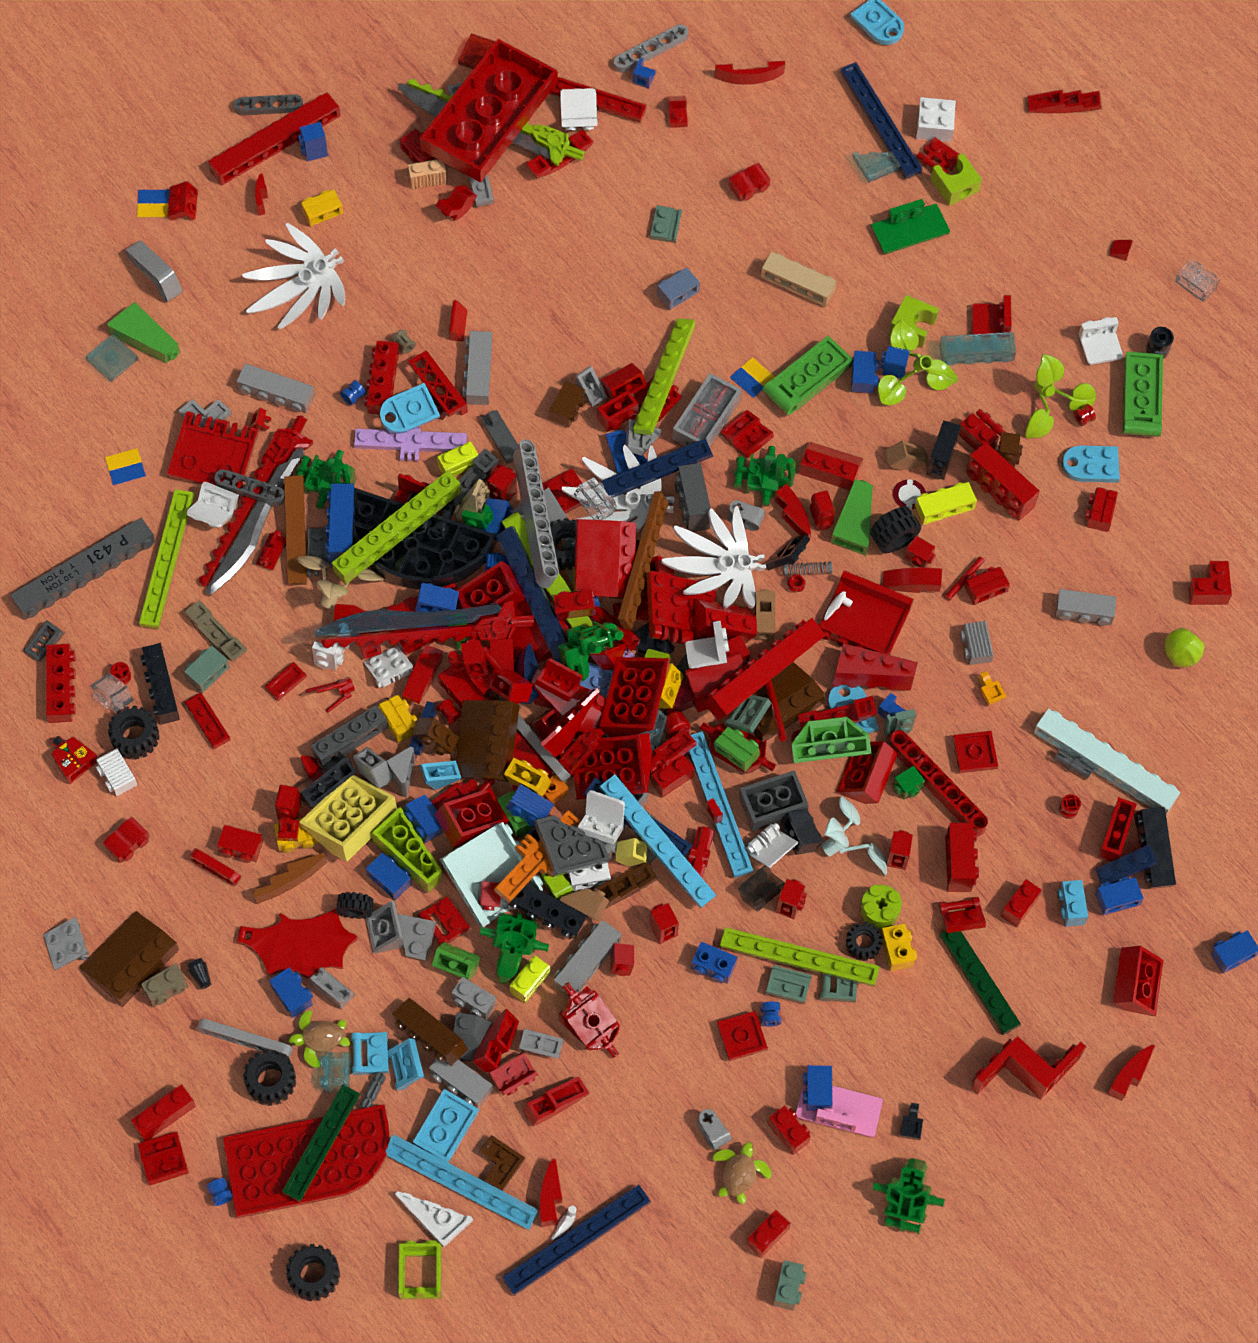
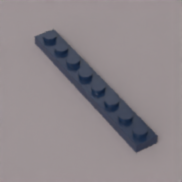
M857 62L842 67L840 73L904 177L909 179L921 174L922 167Z
M510 526L496 535L554 660L562 664L558 646L569 641L544 588L536 582L534 567L515 527Z
M637 1185L502 1277L503 1281L514 1296L646 1207L651 1203V1200L641 1186Z

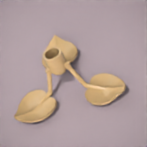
M300 556L295 559L309 569L322 571L323 580L317 581V585L323 593L320 603L323 607L334 609L337 599L348 594L346 589L348 584L342 586L326 581L325 568H329V564L325 560L315 556ZM369 568L357 576L367 581L383 582L384 580L379 574Z

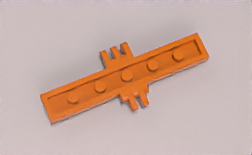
M569 810L560 818L561 822L569 826L573 825L578 828L581 822ZM529 834L520 841V845L518 844L515 847V850L524 858L494 890L508 904L539 871L542 874L547 873L552 877L554 876L541 840L538 842Z

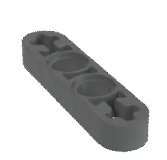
M297 94L240 97L234 101V109L238 115L290 113L303 105L302 97ZM278 101L281 102L282 105L280 107H274L273 103ZM257 103H264L262 108H256L255 105Z
M224 469L217 471L215 474L216 485L225 490L274 506H279L285 501V493L278 486ZM226 476L227 480L220 482V478ZM244 481L246 486L240 489L236 487V483ZM256 487L264 489L261 494H255L253 490ZM279 493L280 497L273 499V495Z

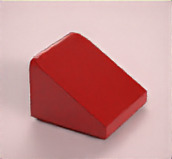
M1114 240L1109 256L1127 261L1133 240Z
M301 756V764L309 778L320 767L314 757Z

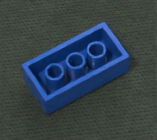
M331 484V491L327 492L329 508H327L328 525H326V536H328V542L325 543V552L327 553V561L331 563V568H333L332 562L355 545L354 536L352 535L354 484Z

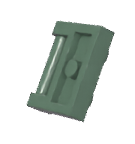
M751 695L736 707L731 717L724 722V726L726 728L730 727L733 730L738 729L753 733L771 705L770 700Z
M823 974L822 992L820 993L821 1001L856 1003L857 982L837 978L836 993L830 992L831 976Z

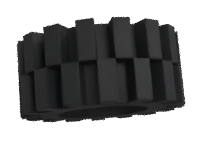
M356 892L341 893L338 895L336 912L341 916L344 915V917H350L351 919L369 918L372 916L374 899L360 892L359 894Z
M859 922L857 926L853 925L851 930L849 929L846 938L847 951L852 953L851 956L853 958L857 956V960H861V958H864V961H867L868 958L873 959L881 949L883 942L882 933H879V928H874L872 923L867 925L868 922H864L861 925V922ZM860 935H867L871 938L872 944L867 948H862L857 944L856 939Z

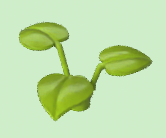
M903 320L898 321L891 331V347L894 346V348L898 347V349L901 348L902 350L909 351L915 350L919 343L916 331ZM909 352L910 356L916 357L913 363L914 370L899 380L893 375L882 377L877 388L879 400L882 404L888 406L901 402L907 392L906 387L901 382L917 372L926 371L928 373L926 375V382L934 390L946 389L956 383L958 378L945 362L932 360L928 355L921 356V354Z
M1042 354L1034 386L1035 390L1040 393L1039 397L1046 411L1038 409L1032 414L1026 427V438L1043 437L1053 427L1054 418L1049 415L1050 409L1044 397H1051L1056 392L1071 399L1069 408L1072 411L1078 408L1081 409L1085 404L1092 406L1096 400V392L1088 383L1077 385L1072 392V396L1057 390L1054 387V382L1059 381L1063 377L1064 366L1057 358L1050 355Z

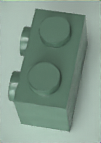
M211 645L200 653L198 659L186 666L184 673L186 679L203 693L230 666L228 659Z
M786 1260L783 1261L773 1306L793 1311L795 1304H800L802 1292L798 1290L800 1284H804L807 1273L803 1271L804 1265Z

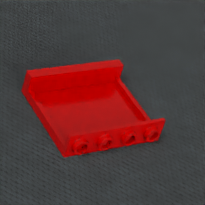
M844 570L830 604L844 591L846 592V597L852 600L853 603L850 607L842 603L839 609L835 610L827 620H824V614L821 623L818 624L826 635L822 639L836 642L841 647L843 644L890 655L909 615L914 599Z

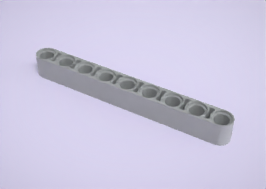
M522 440L513 453V460L536 582L542 588H549L558 576L559 569L535 445L529 440Z

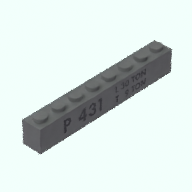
M141 517L12 593V601L25 620L29 617L32 618L44 608L53 606L59 599L68 597L76 589L85 587L91 580L100 578L110 569L117 568L123 561L132 559L142 550L149 549L155 543L154 535Z

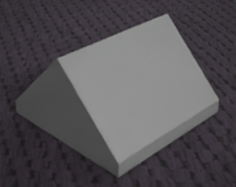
M409 747L387 760L388 767H390L389 769L394 776L392 782L405 798L408 795L415 766L414 747Z
M390 901L372 912V916L366 918L373 953H381L404 947L395 902Z

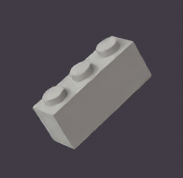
M1060 589L1057 595L1055 617L1066 621L1078 620L1081 623L1093 622L1102 626L1112 625L1115 617L1116 597Z
M436 1059L429 1067L430 1077L438 1084L442 1082L447 1086L446 1089L454 1095L458 1094L464 1101L478 1109L493 1091V1085L460 1060L449 1066L446 1062L442 1064Z

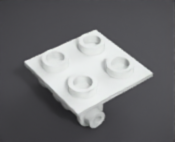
M398 645L364 662L377 680L376 684L379 688H385V686L391 684V680L395 683V676L398 680H401V678L411 675L413 671V665Z
M774 823L770 824L765 829V832H761L762 837L757 835L755 839L749 842L746 849L748 850V855L770 868L796 846L798 842L779 831V825Z

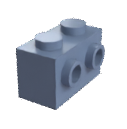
M686 267L682 271L678 270L669 279L662 280L658 285L657 295L671 310L697 294L700 282Z

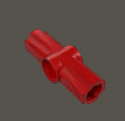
M596 606V615L589 616L592 622L596 621L601 625L605 622L615 624L618 630L623 632L624 636L621 640L615 639L614 641L626 643L627 650H634L640 643V638L629 629L623 628L618 621V616L610 615L603 608Z
M705 826L697 828L694 844L691 846L688 862L702 879L705 867L707 868L711 852L710 845L714 835V830Z

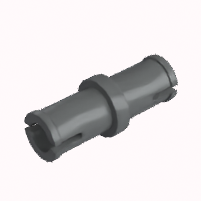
M1061 749L1054 759L1068 767L1069 771L1072 772L1073 770L1087 780L1094 770L1080 762L1079 758H1074Z

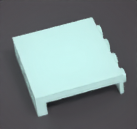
M503 822L496 824L439 859L479 927H485L492 920L499 917L502 912H507L511 909L507 906L508 903L501 898L500 907H494V911L482 910L483 906H480L477 902L479 882L501 883L524 858L515 850L519 842L514 841L511 834L513 832L511 828ZM535 875L528 884L543 891L541 887L543 885L542 880L538 875Z

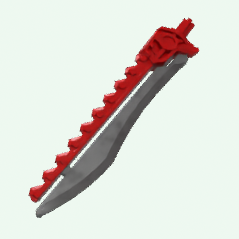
M297 416L291 429L276 430L261 458V464L264 466L255 471L254 477L257 478L256 480L267 483L275 468H277L268 484L280 488L283 487L284 476L291 475L298 462L302 459V456H304V450L309 449L313 444V440L301 434L307 422L304 416ZM256 487L253 492L261 494L263 488ZM279 493L273 495V499H276ZM246 496L241 497L243 506L234 510L236 519L227 524L229 533L220 537L222 546L213 550L215 560L206 564L208 573L199 577V583L203 587L207 586L221 564L206 590L208 597L212 596L214 592L228 582L249 559L257 546L263 525L272 507L271 504L261 501L257 502L230 551L224 557L257 501Z

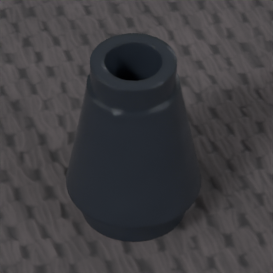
M202 958L188 964V972L198 986H200L201 990L212 985L207 964Z

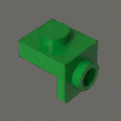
M489 505L484 506L482 513L464 510L461 515L466 525L486 530L493 521V513Z

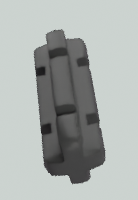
M380 1072L375 1073L373 1081H371L364 1095L365 1099L363 1098L360 1103L362 1109L372 1107V1102L375 1101L381 1089V1084L386 1079L384 1074Z

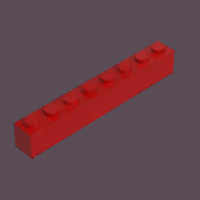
M328 92L317 96L311 102L303 104L299 109L288 113L282 119L274 121L271 125L257 131L251 137L243 139L239 144L229 147L220 155L214 156L208 161L210 172L221 186L298 142V135H301L300 127L321 122L323 127L339 118V105Z
M810 618L807 622L803 619L795 626L797 630L793 632L790 629L783 635V641L778 639L770 645L772 648L770 651L766 648L758 655L760 658L758 661L754 658L745 665L747 667L745 671L741 668L733 675L734 680L727 679L720 685L722 687L720 691L716 688L707 695L710 699L704 704L717 721L724 718L826 636L813 618Z
M450 666L438 675V683L461 710L463 700H492L488 694L483 696L462 671L456 672ZM516 732L513 758L519 761L525 760L537 770L538 768L548 773L550 779L553 773L551 767L547 763L544 764L540 759L539 753L528 746L527 739Z

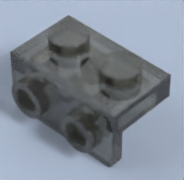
M764 865L747 881L743 882L738 887V891L742 900L758 912L782 891L785 882L774 875L769 867Z

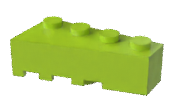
M401 807L372 832V842L387 856H392L401 869L405 868L411 874V878L427 893L442 881V870L431 853L426 849L422 839L413 829V825L406 818Z

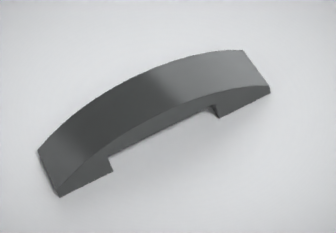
M486 448L474 459L472 467L459 480L461 493L449 502L448 507L451 504L455 508L457 505H460L463 498L478 479L485 482L496 467L499 460Z

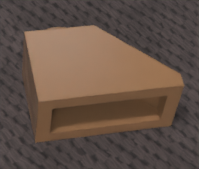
M902 440L885 450L887 463L892 468L906 470L929 465L925 448Z
M587 888L563 896L560 899L561 902L596 921H599L609 903V900L604 897L605 893L596 888L594 891Z

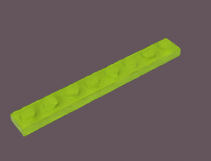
M677 318L633 430L635 434H653L696 324L693 319Z
M177 489L174 491L139 622L141 627L159 629L189 517L187 510L192 506L194 498L193 492Z
M726 927L720 944V948L873 987H875L880 966Z

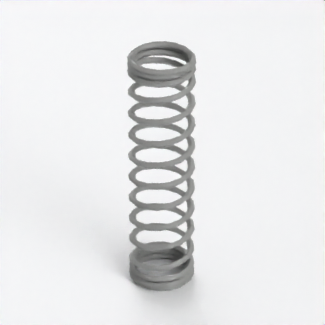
M803 562L801 563V566L799 565V563H797L796 567L795 564H792V566L790 564L783 565L784 576H788L789 566L790 573L792 576V570L794 565L795 574H797V566H799V572L801 575L803 564L804 574L806 575V566L808 565V571L810 575L812 564L813 574H815L816 565L819 574L821 563L822 573L824 574V566L826 564L827 574H832V562H824L823 565L822 562H819V566L817 562H815L814 565L811 562L810 566L807 562L805 566Z

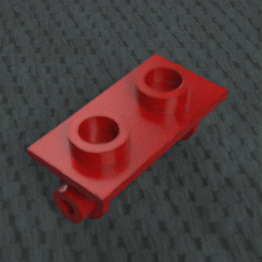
M279 530L270 532L256 565L274 570L286 544V538L281 536L282 532Z

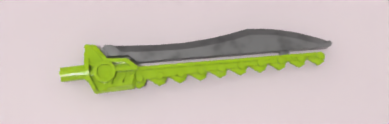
M410 79L407 81V85L398 84V91H401L413 103L437 117L454 95H447L443 89L433 90L430 84L420 85L416 79ZM527 122L512 142L528 151L541 155L544 160L550 158L551 162L556 166H559V163L565 156L583 161L585 151L570 146L569 134L545 125L541 126L540 124L532 126Z

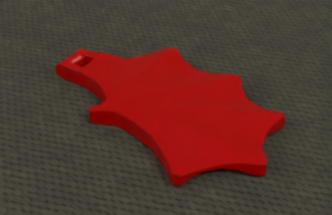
M336 909L315 918L300 920L289 919L280 913L281 922L268 928L240 926L236 943L245 945L256 952L263 961L269 976L285 971L289 967L293 972L297 971L306 978H310L321 967L343 969L344 954L348 947L358 939L356 934L347 931L343 927ZM246 933L252 934L250 940L245 939Z

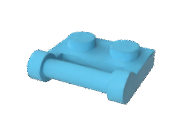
M387 1032L352 1033L351 1041L353 1042L354 1059L352 1074L389 1073ZM367 1041L368 1066H362L361 1042Z
M407 1039L388 1050V1057L391 1058L396 1078V1090H404L412 1083L424 1077L415 1039Z

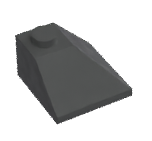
M457 1013L453 1032L463 1039L468 1049L459 1058L460 1060L473 1061L482 1039L493 1024L492 1022L477 1015Z

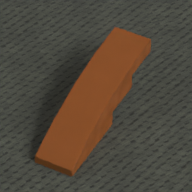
M325 853L286 864L288 872L270 877L271 885L253 890L256 904L275 898L310 878L327 863Z

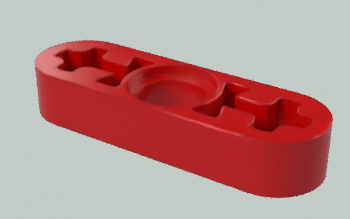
M194 848L188 856L192 862L233 886H236L242 878L236 871L197 848Z

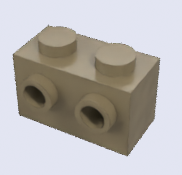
M177 964L141 983L143 991L153 1007L165 1003L169 998L182 993L189 987Z

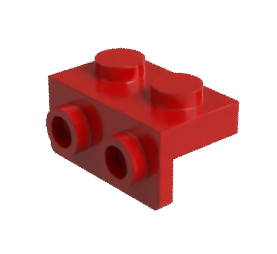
M188 181L170 186L167 217L170 220H175L187 216L190 220H195L198 189Z
M549 658L544 670L537 677L535 685L569 702L579 689L583 676Z
M521 1052L499 1065L496 1070L489 1072L499 1093L502 1095L506 1094L507 1096L515 1093L518 1090L517 1087L522 1084L528 1085L535 1081L534 1077L538 1076L537 1071L533 1069L525 1052Z

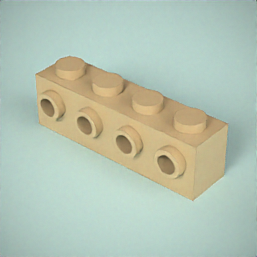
M774 252L770 253L761 272V278L825 307L836 288L837 281L832 277L822 275L812 268L802 266L799 262L791 261L783 255Z

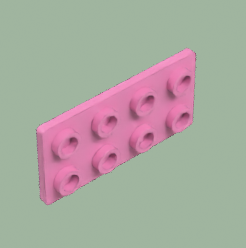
M803 1084L796 1111L798 1119L871 1138L875 1137L883 1103L882 1098L832 1086V1109L822 1108L818 1109V1111L807 1110V1104H803V1091L806 1092V1084Z

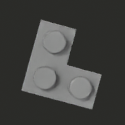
M191 399L179 410L180 415L185 417L187 411L194 412V421L197 414H202V421L199 426L205 428L207 418L209 416L213 417L211 430H213L216 418L225 420L232 414L231 410L219 399L206 410Z

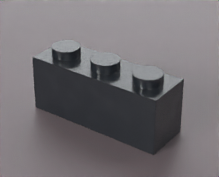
M338 754L297 787L300 799L304 805L313 808L357 772L347 756Z

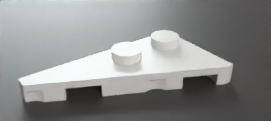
M399 1191L395 1193V1196L443 1247L449 1244L473 1222L471 1216H465L430 1201L415 1198L408 1193Z

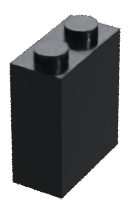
M943 420L926 475L933 479H945L957 444L961 425Z

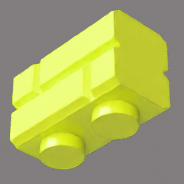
M467 442L463 446L456 447L437 456L438 467L442 474L449 471L453 476L459 475L472 467L478 453L472 442Z
M534 955L529 964H526L510 984V993L526 1004L550 974V966Z

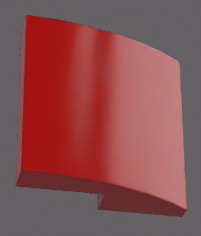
M748 410L744 411L720 431L722 436L747 459L774 437L773 432L762 425L760 419Z
M178 1132L138 1144L149 1186L189 1174Z

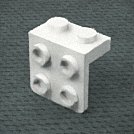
M563 89L561 91L562 127H565L566 130H576V127L583 126V129H594V126H597L595 89Z
M1106 317L1102 320L1086 321L1081 324L1078 335L1089 365L1122 359L1123 353L1116 335L1119 324L1117 317Z
M204 482L201 486L198 501L187 510V515L194 520L208 523L211 527H221L234 515L239 495Z
M721 621L713 622L715 637L692 640L685 643L689 668L727 663L726 652H729V647L726 640V628L721 627Z
M343 622L338 636L350 635L348 623ZM314 641L312 646L314 664L322 669L328 668L336 671L338 665L343 663L345 648L339 646V643H335L333 647L325 648L322 643Z
M590 790L587 793L586 814L580 822L578 829L584 831L585 835L614 845L623 830L625 803L622 800Z

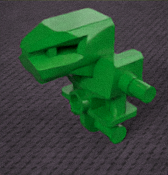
M775 446L768 447V453L763 459L753 458V454H751L749 468L744 467V457H737V464L733 473L735 476L733 487L741 489L742 479L748 480L746 493L749 494V490L759 491L763 498L762 506L765 507L769 506L771 497L775 498L778 486L783 487L787 484L789 487H792L794 483L796 461L793 458H787L784 454H778L776 457ZM785 471H788V477H784Z
M337 450L333 459L329 458L327 461L320 460L319 455H315L310 468L308 464L311 458L302 456L301 464L296 469V476L303 475V478H306L304 483L305 493L308 494L309 491L319 493L316 504L318 509H323L327 501V492L331 491V484H355L356 482L355 468L343 463L342 457L344 452L342 450Z
M593 621V626L591 627L579 625L567 629L569 642L558 646L562 665L583 676L582 681H585L589 677L588 673L590 672L588 665L589 655L601 653L607 647L612 648V641L623 638V632L618 630L615 624L605 622L601 625Z
M502 912L499 915L495 929L481 927L479 933L493 939L492 945L500 949L496 976L499 982L507 984L518 972L523 955H531L533 949L547 952L549 944L536 940L538 925L535 921L521 918L522 914L519 913L516 917Z
M910 1158L905 1162L900 1178H892L889 1184L874 1182V1191L887 1194L886 1199L888 1202L884 1210V1214L888 1215L885 1221L886 1227L899 1228L901 1232L907 1230L920 1234L921 1226L927 1217L925 1214L927 1206L937 1205L944 1207L945 1199L931 1195L932 1188L923 1184L926 1180L928 1168L925 1161ZM889 1216L901 1218V1220L889 1218ZM907 1220L922 1224L917 1225L907 1222Z

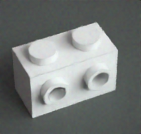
M608 863L568 873L569 881L574 891L596 888L611 880Z

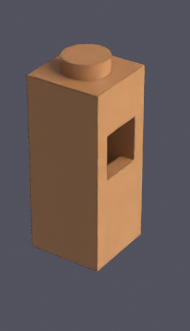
M768 589L756 591L755 616L757 617V635L755 640L774 641L775 591Z

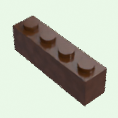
M408 998L392 1014L396 1020L394 1023L396 1027L402 1032L406 1030L408 1036L411 1039H415V1042H421V1046L428 1053L432 1051L436 1059L442 1064L446 1062L449 1066H452L468 1050L463 1039L411 998Z

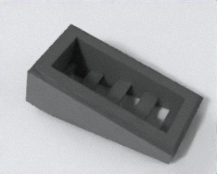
M46 620L24 651L40 662L46 656V645L56 644L65 633ZM49 630L54 632L53 636L48 633ZM44 635L50 638L48 642L43 639ZM41 641L43 644H45V647L42 648L37 643ZM36 647L41 652L40 654H37L32 649Z

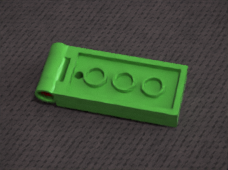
M827 336L774 379L766 383L762 391L789 416L850 369L853 359L834 340Z
M1126 352L1123 385V434L1161 436L1162 354Z

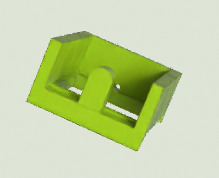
M429 1240L425 1241V1243L416 1244L415 1241H405L404 1244H399L400 1299H442L441 1243ZM436 1256V1287L405 1288V1257Z

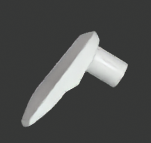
M845 591L840 593L830 604L824 620H827L835 610L839 609L842 603L847 607L852 605L853 601L846 597Z
M570 1206L568 1212L560 1219L557 1229L551 1237L553 1241L571 1227L576 1217L577 1209L575 1206Z

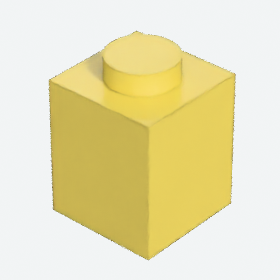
M636 838L617 842V862L628 867L646 862L647 845L645 842Z

